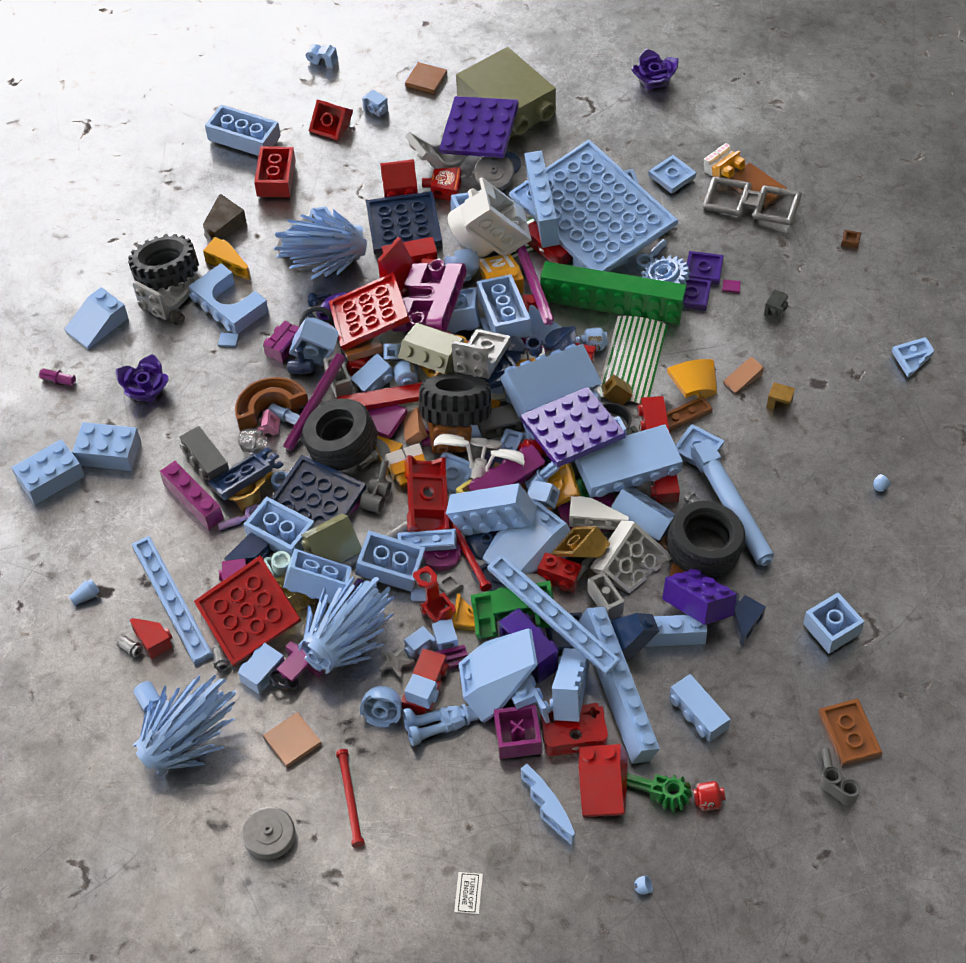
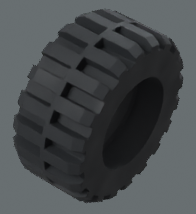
M452 373L430 377L424 380L419 387V413L427 422H432L434 425H442L443 427L477 425L479 422L482 423L487 420L491 414V386L485 379L469 374Z

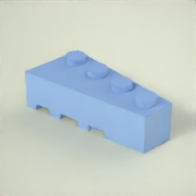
M564 648L562 656H559L558 670H556V677L552 686V698L550 699V711H553L554 720L575 722L580 720L589 660L576 649Z

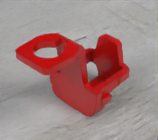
M429 566L415 571L413 578L419 586L425 588L426 602L420 604L422 614L428 616L434 623L440 620L451 619L456 613V609L445 592L439 594L436 573ZM423 573L430 574L431 582L428 583L421 580L420 575Z

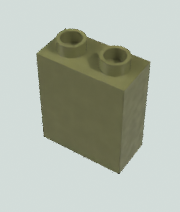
M509 47L456 74L457 96L515 99L519 101L510 138L515 135L524 134L529 127L540 121L549 120L556 113V88Z

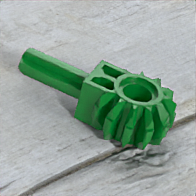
M627 773V786L649 792L650 799L662 804L664 810L671 807V811L674 812L675 808L678 807L682 811L684 809L683 804H690L689 798H692L691 785L689 782H685L683 776L677 779V776L674 774L669 779L666 775L656 774L654 780ZM673 791L678 792V793L675 794V795L669 794L670 792H673Z

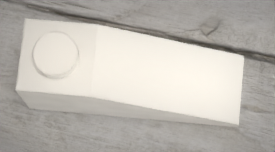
M571 496L569 527L597 526L599 529L616 530L622 520L629 521L628 516L592 498Z

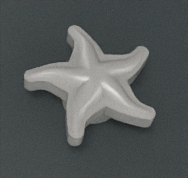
M400 645V648L394 653L388 650H381V654L387 660L379 668L380 672L390 669L401 678V670L406 666L414 664V659L404 657V645Z

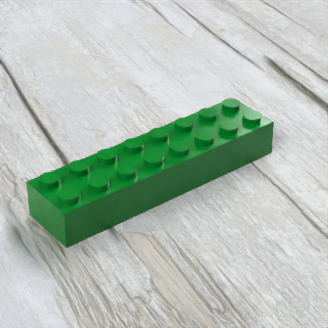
M546 261L540 276V284L548 303L644 317L675 324L681 323L686 284Z

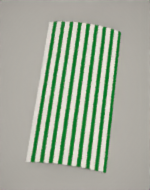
M618 316L600 379L602 384L598 386L597 390L601 397H604L602 391L603 384L613 374L630 384L633 396L629 401L640 404L641 398L650 397L667 324L644 317Z

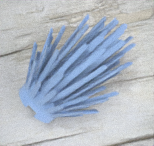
M313 208L314 214L325 219L324 221L303 214L300 216L320 224L288 219L289 223L297 225H292L285 232L275 233V237L281 238L282 246H275L273 249L285 250L280 251L276 257H291L290 259L305 258L294 260L293 263L299 264L292 265L289 269L332 260L314 268L312 272L329 266L313 275L311 279L323 273L325 274L324 277H327L336 270L338 275L354 260H361L360 257L365 255L367 249V239L363 238L362 231L364 229L362 226L353 225L334 209L333 215L336 218Z
M353 576L341 594L342 588H338L323 617L328 600V594L325 595L326 589L324 587L312 625L313 613L308 605L304 639L298 644L299 651L303 649L307 655L304 659L319 672L322 669L326 670V674L335 667L356 664L359 661L371 659L370 656L354 657L385 645L382 643L377 644V642L368 644L366 641L384 631L383 628L370 634L394 615L390 613L384 617L385 613H381L385 610L384 607L394 599V596L389 599L387 598L390 587H387L382 593H377L378 588L375 587L379 578L374 577L371 582L365 580L345 602L355 585L350 587L354 581Z
M214 674L206 683L197 688L192 695L190 694L187 697L200 680L199 675L190 685H187L173 705L172 703L180 688L175 690L170 701H166L167 695L165 691L167 688L164 686L152 714L150 713L152 701H149L147 712L144 715L140 738L133 744V747L137 746L138 748L136 755L148 769L153 766L158 770L157 775H163L169 769L205 765L204 762L186 760L225 748L223 746L212 748L215 745L208 744L184 753L219 735L221 728L235 720V718H231L228 721L223 720L209 729L224 718L225 714L230 712L235 702H230L216 713L236 693V690L229 691L225 695L223 691L218 693V688L226 682L225 678L212 683L216 678V674Z

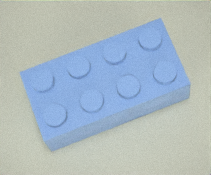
M222 104L205 124L209 141L258 156L260 146H274L281 137L278 121Z
M512 275L477 281L478 299L491 332L517 336L519 338L531 336V319Z
M518 483L451 494L446 515L461 530L464 536H470L479 533L532 526L537 505Z

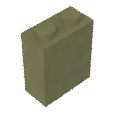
M343 513L301 534L303 538L301 544L306 552L308 551L310 554L338 563L359 554L362 549L349 517Z

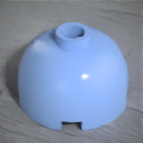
M462 249L455 251V255L452 257L447 255L444 259L445 266L448 263H464L466 265L467 272L464 281H469L479 269L477 251L474 253L473 249Z
M376 686L365 693L360 704V715H364L367 718V723L376 727H389L390 723L395 722L396 724L401 717L402 702L395 690L387 686Z

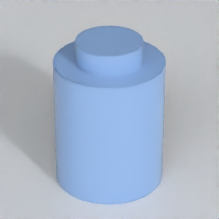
M145 681L137 685L133 693L145 713L147 712L149 701H152L150 711L152 714L160 696L152 682Z

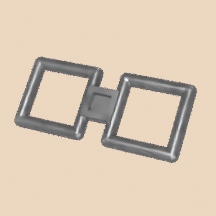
M716 176L712 178L702 206L704 210L741 216L744 208L754 209L752 217L756 220L789 226L793 224L802 197L800 191L764 185L761 191L758 192L751 190L752 184L750 182ZM717 184L744 188L737 209L711 204ZM767 193L794 197L788 218L761 213Z

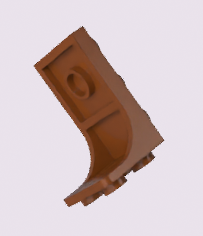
M427 422L432 453L442 454L446 452L467 451L466 446L445 444L434 446V441L439 435L453 434L464 437V440L469 441L470 444L472 435L471 425L468 427H443L442 425H434L432 422Z

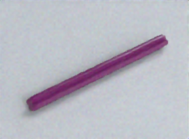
M523 245L516 251L545 325L551 326L554 321L553 315L526 245Z

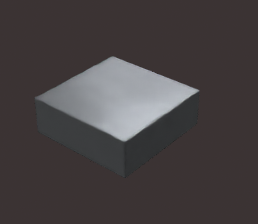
M452 572L437 581L439 590L442 593L445 592L448 598L464 589L463 584Z

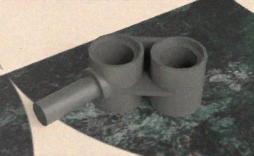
M382 459L378 477L370 479L367 492H364L362 495L360 508L378 514L381 512L392 487V483L386 479L389 460Z
M822 749L825 768L820 780L821 788L846 806L855 804L860 793L859 783L854 779L844 778L841 770L832 764L830 749ZM832 777L836 781H830L827 778ZM845 790H850L853 794H848Z

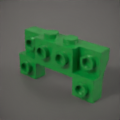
M551 581L535 583L554 600ZM501 587L495 591L471 595L475 632L478 640L497 637V621H501L518 608L529 616L535 615L537 627L541 629L551 627L508 588Z

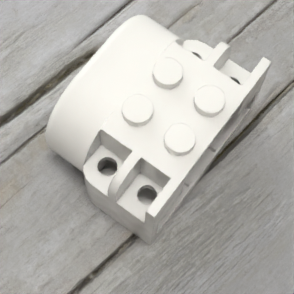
M481 177L479 180L482 190L477 191L472 188L468 191L469 198L465 200V203L448 214L449 227L455 238L467 249H473L474 253L477 251L480 257H485L493 251L500 255H508L531 241L524 208Z

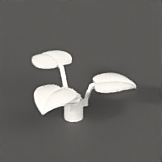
M442 434L434 441V446L440 444L466 446L470 462L469 468H472V479L484 476L495 456L515 461L524 466L523 454L515 450L499 449L502 443L498 440L471 438L470 443L472 445L483 447L481 458H476L474 462L469 441L464 440V437ZM486 448L499 449V451H491V457L488 463H486L487 460L484 459Z

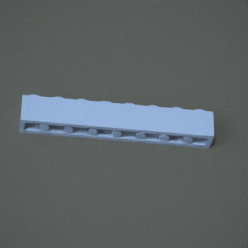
M605 607L586 608L578 622L621 659V662L607 676L596 668L631 763L650 762L660 747Z

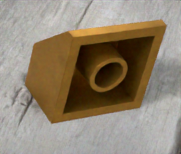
M597 526L574 527L550 554L558 557L599 558L605 554L606 548L610 543Z

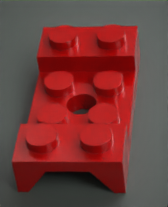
M408 455L404 461L409 509L407 513V531L448 530L449 517L446 515L448 495L445 457L434 461L416 460L412 455ZM423 490H430L432 496H425L423 494Z

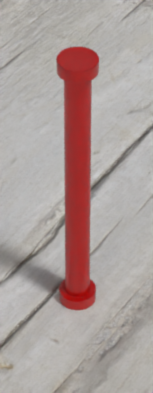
M449 518V526L457 531V541L480 583L481 591L486 592L492 588L491 582L487 581L461 530Z
M339 749L336 751V757L339 758L350 819L353 837L351 844L352 847H361L365 842L360 832L347 758L349 752L348 749Z

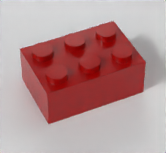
M260 146L254 180L257 197L291 196L296 164L294 147Z

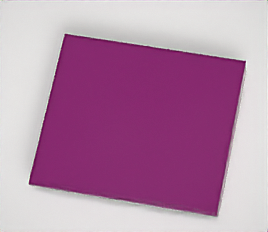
M723 279L722 292L740 293L741 281Z

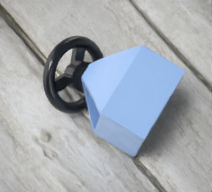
M313 306L303 312L299 321V329L294 335L289 354L296 356L295 349L301 347L305 359H312L314 364L323 367V359L330 357L334 351L339 334L335 329L332 313L328 309L321 306ZM312 312H323L329 319L322 320L316 318Z

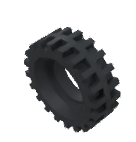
M164 234L160 238L155 236L150 241L147 239L143 245L138 244L136 246L137 250H132V255L128 256V263L134 280L149 288H154L155 291H159L160 288L167 290L169 286L174 285L177 287L179 286L178 283L187 282V278L193 277V272H197V266H199L193 242H191L190 238L186 239L184 235L178 237L177 234L172 236ZM171 261V262L166 263V264H163V265H158V264H161V263H164V262Z

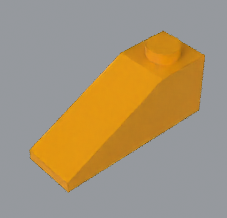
M214 237L203 250L205 262L215 267L223 264L234 275L250 280L249 267L227 241Z

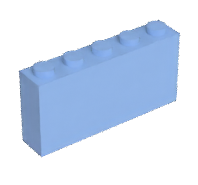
M542 150L524 153L527 179L542 248L559 245L557 217Z
M575 344L569 345L563 351L560 349L555 350L547 357L541 355L533 362L527 360L516 368L515 366H510L504 370L505 373L500 377L519 418L521 417L520 415L544 404L546 405L583 388L596 389L602 384L583 344L577 346Z
M666 425L627 435L626 438L574 460L590 498L602 497L614 491L619 492L624 488L639 486L648 481H656L668 475L674 476L681 472L683 464Z

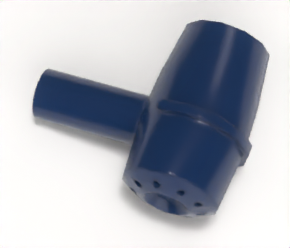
M297 347L295 349L297 359L290 360L287 363L288 373L312 374L315 370L314 361L312 359H305L302 348Z

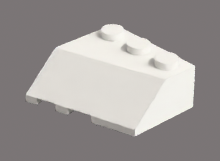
M622 520L608 540L610 545L606 548L605 554L596 558L590 569L596 574L606 572V575H608V578H610L615 587L626 593H631L646 580L647 576L653 571L656 572L664 562L672 558L637 523Z

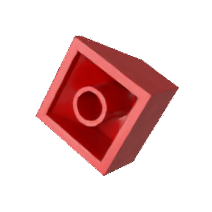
M317 99L308 131L339 140L350 124L353 109Z
M414 159L380 163L384 198L418 193Z

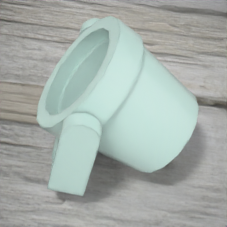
M279 551L272 557L264 558L265 563L279 585H284L287 567L291 559L289 553L285 551Z

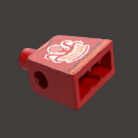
M461 167L434 169L432 178H422V188H431L436 199L451 201V195L459 194L462 180Z

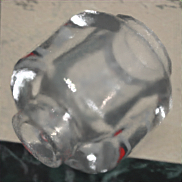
M247 428L239 434L238 445L243 452H256L258 454L266 447L267 438L262 430Z

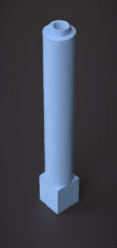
M709 439L694 444L691 457L699 471L705 473L722 505L731 509L741 520L745 529V545L756 564L762 566L770 564L773 561L774 553L720 462L721 456L712 440Z

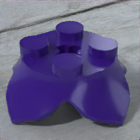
M646 48L639 57V65L632 66L631 70L639 78V81L645 85V88L651 90L669 85L671 77L678 68L679 58L667 57L662 60L658 53Z
M154 354L141 359L136 368L128 365L116 369V378L119 385L124 389V394L138 401H155L169 381L168 375L162 373V365Z

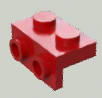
M544 553L538 566V575L547 581H551L553 586L563 591L575 593L582 565L550 553Z

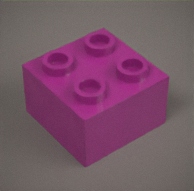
M536 704L527 705L516 709V707L494 709V723L500 759L542 754V741Z

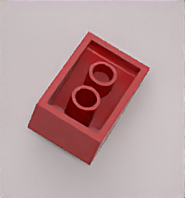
M397 237L380 256L378 268L380 278L394 272L402 297L405 298L410 292L408 287L405 286V282L414 262L401 238Z
M621 744L580 747L578 767L582 816L625 815L628 754Z

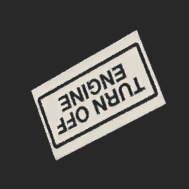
M458 873L454 912L479 914L483 874Z

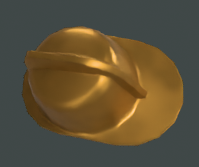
M267 476L261 477L228 499L235 501L242 511H246L247 507L253 506L260 501L259 488L265 483Z

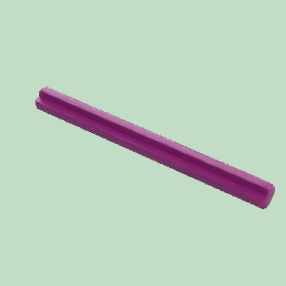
M335 354L283 444L285 449L292 451L302 435L306 419L319 406L343 365L345 357L342 354Z

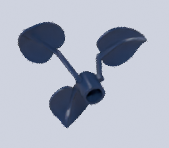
M564 326L554 329L546 335L545 343L538 337L532 336L527 339L524 345L521 338L511 336V343L506 352L516 364L520 361L521 354L524 355L527 350L535 358L539 357L542 353V346L549 351L552 349L553 351L558 349L563 351L569 345L575 344L576 328L575 326Z

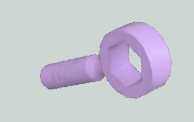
M255 504L247 507L245 515L242 517L237 516L218 523L219 530H224L247 520L251 512H254L259 505Z

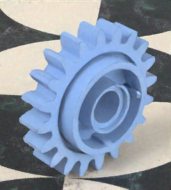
M671 255L667 259L664 256L661 257V260L655 258V262H649L650 267H644L645 271L641 272L643 278L686 284L685 280H689L688 275L690 274L687 263H684L683 259H678V256L672 259Z

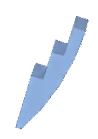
M526 763L521 768V779L531 787L530 798L540 806V818L572 845L575 842V832L565 810L544 780Z

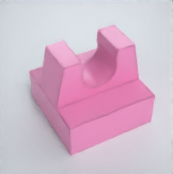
M269 409L263 411L262 417L259 418L261 426L258 427L261 434L270 433L272 436L279 434L280 418Z

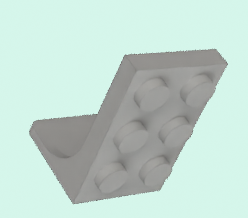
M411 132L405 136L409 141L408 145L418 152L416 155L422 161L426 160L433 167H460L469 157L467 155L440 154L439 147L441 142L429 144Z
M195 276L188 277L187 282H180L177 287L173 285L169 286L167 290L160 288L159 291H155L154 288H149L135 281L133 287L138 306L143 310L153 313L156 317L167 320L189 297V285L199 278Z
M476 329L468 343L453 341L451 347L454 371L489 379L511 343V336Z

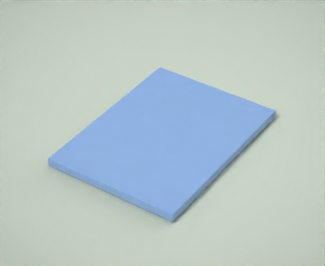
M587 140L546 168L557 217L559 244L584 268L609 272L678 224V219L590 140ZM527 180L510 191L509 196L536 221Z

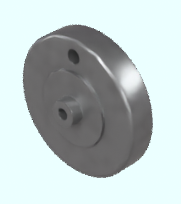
M506 156L504 158L482 157L474 167L476 184L481 188L479 179L483 177L500 191L505 190L514 179L512 162Z
M274 807L262 808L251 814L242 830V837L247 850L253 856L265 860L275 859L284 855L292 847L296 834L291 817L285 811Z

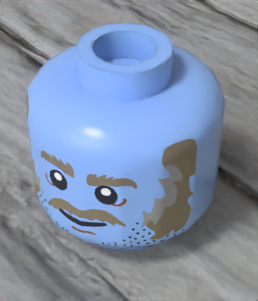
M588 328L585 330L584 335H581V344L595 346L596 351H603L605 346L608 345L607 332H604L602 328Z
M406 360L399 361L394 367L396 383L400 386L417 383L419 379L417 365Z

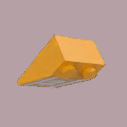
M511 254L479 260V272L482 280L511 274L519 293H524V278L519 265Z

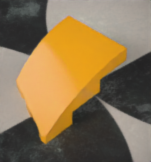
M713 359L691 360L667 368V374L685 398L696 394L698 398L704 396L706 399L717 394Z

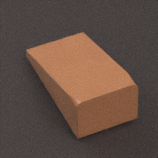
M750 357L729 375L723 383L736 394L763 376L764 367L753 357Z
M416 407L403 419L405 441L410 445L418 444L428 437L419 408Z

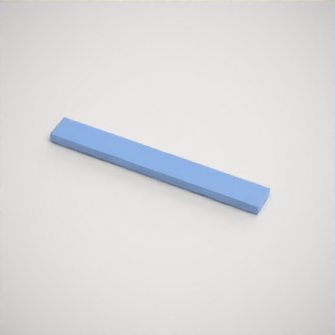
M150 536L132 543L139 561L194 665L212 658L213 654Z
M502 553L487 567L488 571L605 676L621 662L620 658Z

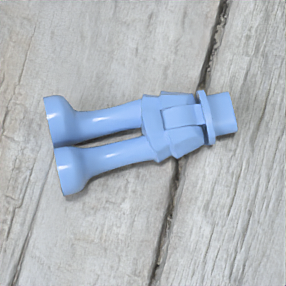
M462 704L461 707H441L438 710L422 715H415L411 708L402 710L406 732L408 731V738L412 746L419 745L423 739L438 733L445 732L447 734L450 731H456L463 726L470 725L471 721L478 720V716L471 707L465 706V704ZM441 721V723H438V724H435V725H432V726H428V727H424V728H418V727H420V726H423V725H426V724H429V723H432V722Z

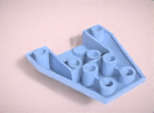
M533 501L537 505L533 525L523 528L499 530L484 554L483 560L490 565L502 553L524 574L536 573L544 553H551L571 530L566 522L539 501Z
M528 628L486 641L459 662L463 698L482 722L485 723L494 716V709H502L538 665L532 630Z

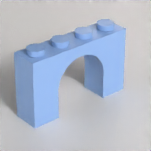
M219 264L189 285V296L194 303L200 304L205 312L212 314L216 321H220L228 331L231 330L233 333L239 334L269 312L267 300L254 291L235 304L217 302V297L235 284L233 273L223 264Z

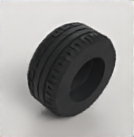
M335 399L320 405L306 419L302 430L303 443L312 459L337 471L347 470L362 463L373 451L378 436L377 428L366 407L360 402L351 399ZM352 428L344 437L328 441L336 432Z

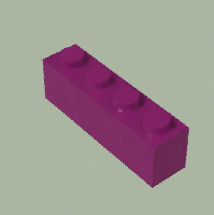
M533 445L525 446L519 450L524 456V466L515 461L504 459L501 465L496 468H490L481 478L473 479L470 485H468L469 491L518 483L521 485L534 476L538 469H543L545 461Z
M176 461L160 470L163 484L208 530L224 520L221 506Z

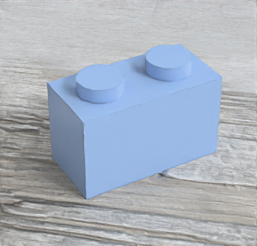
M377 353L351 377V380L362 392L379 390L392 381L394 370Z
M264 643L254 651L247 663L245 662L241 665L238 672L241 683L260 695L270 684L271 673L277 671V668L285 661L284 655Z

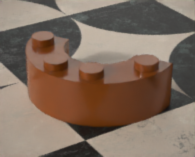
M269 377L253 382L240 393L236 400L235 415L240 433L257 427L258 415L273 403L290 408L294 413L303 410L308 403L307 392L297 382L283 377Z

